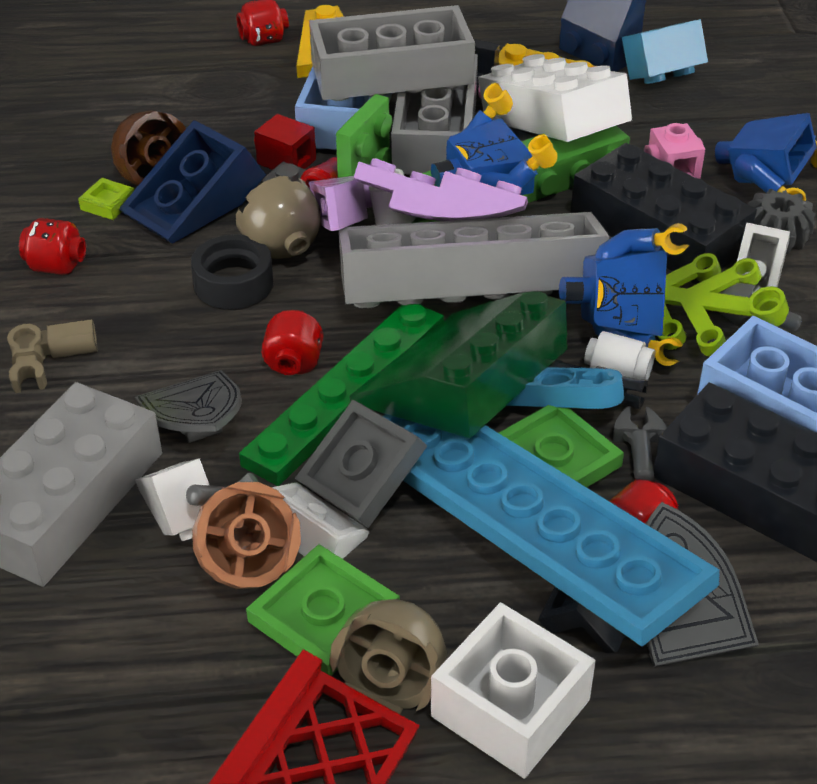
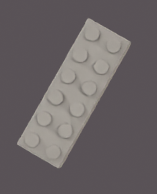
M592 212L345 227L339 230L341 276L345 304H354V306L359 308H372L384 301H397L402 305L420 304L423 302V299L441 298L445 302H460L465 300L467 296L484 295L488 299H503L509 297L510 293L531 291L543 292L548 296L553 293V290H559V283L562 277H583L584 258L596 254L599 245L609 240V235Z

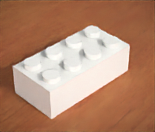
M535 54L524 57L522 64L515 66L513 64L497 65L491 68L492 73L478 77L483 111L488 106L484 99L486 88L493 83H498L503 91L507 90L511 96L513 106L507 114L496 116L502 117L509 127L539 135L545 134L547 137L569 142L632 120L627 74L610 71V66L588 67L587 62L566 63L565 58L548 60L545 59L543 54Z

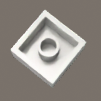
M500 602L431 676V717L525 779L590 701L596 660Z

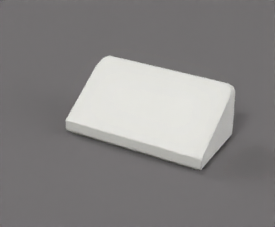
M298 482L272 487L285 497L283 500L290 506L292 513H296L299 519L301 545L298 552L303 556H306L320 544L343 559L368 537L369 531L366 527Z

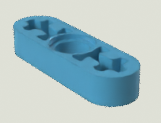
M547 367L532 382L526 384V388L510 401L507 406L545 407L551 405L560 408H610L624 400L622 374L614 369Z

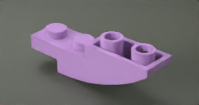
M372 158L370 165L358 162L353 177L359 183L393 193L388 206L392 211L437 221L503 217L525 210L528 203L527 197L520 195L521 187L504 181H498L496 187L481 183L482 175L463 168H457L456 174L445 171L440 187L434 186L436 179L431 176L412 171L409 178L394 173L395 165Z

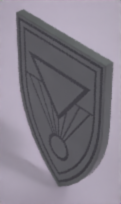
M220 370L135 396V401L138 406L155 412L159 427L180 431L184 434L187 442L191 443L222 433V427L238 413L242 404V397L239 387Z
M661 502L649 517L646 525L718 568L719 586L647 643L653 668L757 647L759 643L742 589L728 557L703 527L681 511Z

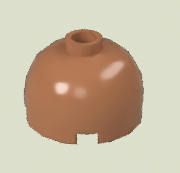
M237 482L215 492L201 506L192 528L193 551L200 567L215 581L235 589L259 588L271 583L293 565L301 545L300 522L296 513H292L290 506L283 500L285 497L277 489L259 482Z

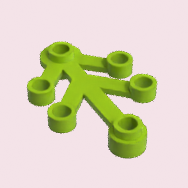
M704 253L697 256L692 263L666 275L663 335L657 337L659 341L675 337L682 344L685 343L686 333L681 322L671 318L665 304L682 306L697 332L696 341L702 354L710 357L726 342L722 329L713 325L706 310L750 317L756 316L778 327L786 320L789 306L784 292L773 286L758 289L750 298L719 293L737 283L757 285L762 277L758 263L754 259L744 258L737 261L731 268L721 272L717 257L711 253ZM695 278L700 281V283L688 289L679 288ZM712 339H716L715 341H713V342H711V343H707L708 341H710V340H712ZM669 343L664 346L668 350L679 348Z

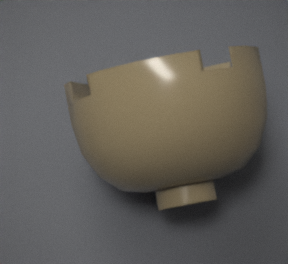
M278 176L264 181L245 197L249 203L244 208L243 213L239 208L236 213V227L240 233L248 236L251 240L265 244L271 251V259L273 260L288 259L302 254L315 241L321 229V208L312 191L302 179L298 178V182L291 181L288 176Z
M378 600L356 610L348 618L331 644L330 665L333 673L338 667L339 673L345 680L346 685L401 714L403 709H411L418 706L416 709L418 711L431 700V676L446 661L447 649L440 627L429 613L414 603L403 600Z

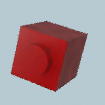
M276 114L254 131L257 163L261 166L273 170L281 162H286L306 169L316 160L315 127Z

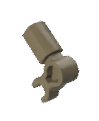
M93 320L49 325L47 330L40 331L33 324H22L13 328L7 337L12 352L13 366L9 370L12 388L15 393H20L23 380L36 378L39 390L45 389L47 377L43 367V360L46 358V355H51L52 358L98 352Z

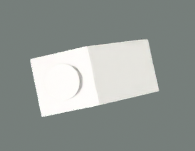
M746 223L737 261L751 258L758 263L762 277L760 282L755 285L752 294L763 287H778L790 240V231Z
M200 458L180 462L135 480L141 495L163 534L176 535L179 533L181 541L192 538V528L201 506H193L187 502L186 491L194 484L209 485Z

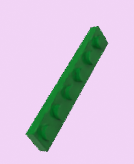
M419 304L401 305L239 452L241 467L276 486L282 484L314 453L350 404V395L443 322L444 315Z

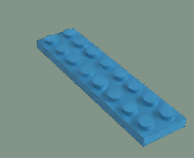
M388 414L383 416L418 436L427 445V448L404 478V482L640 646L648 643L719 586L718 568L488 426L484 425L469 439Z

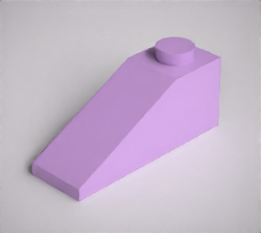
M354 176L309 182L310 190L321 208V226L330 231L340 230L368 218L367 208L372 207L369 186L359 183L353 178Z

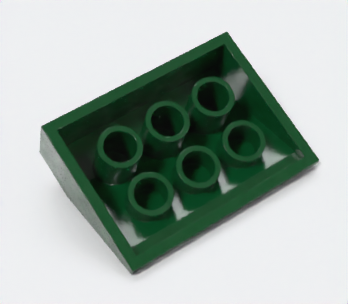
M531 291L453 313L350 395V403L352 400H355L371 410L470 439L524 390L526 384L532 382L538 374L549 367L568 349L566 301L547 297L543 292Z

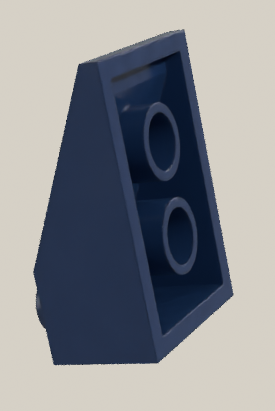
M568 0L561 18L559 49L584 61H588L594 66H610V71H619L627 66L622 37L642 32L646 0Z
M193 120L121 205L119 210L124 215L173 244L242 205L246 200L245 197L251 190L256 188L266 174L244 146Z

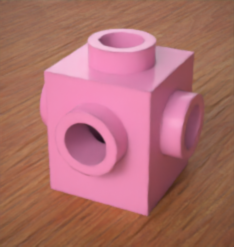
M672 123L664 127L651 128L649 145L645 146L644 152L661 161L670 163L673 167L694 178L701 179L705 147L702 140L695 135L688 123Z

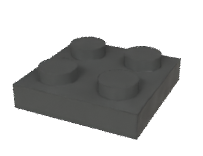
M352 400L295 479L319 497L369 528L427 448V445L418 436Z

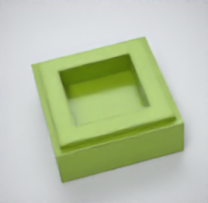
M101 178L78 198L80 210L114 220L122 213L119 208L132 194L134 188Z

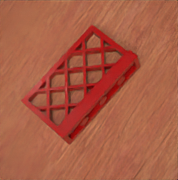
M303 649L209 784H292L322 776L325 784H336L333 774L363 768L367 784H388L415 739L420 725L321 671L323 660ZM322 693L344 704L348 718L318 724L314 705ZM307 718L309 726L300 728L304 720ZM381 725L400 736L393 748L369 753L362 729ZM352 731L359 755L329 761L322 737ZM312 739L319 763L288 770L284 755L287 745ZM275 763H277L279 772L269 774ZM383 764L376 775L373 765Z

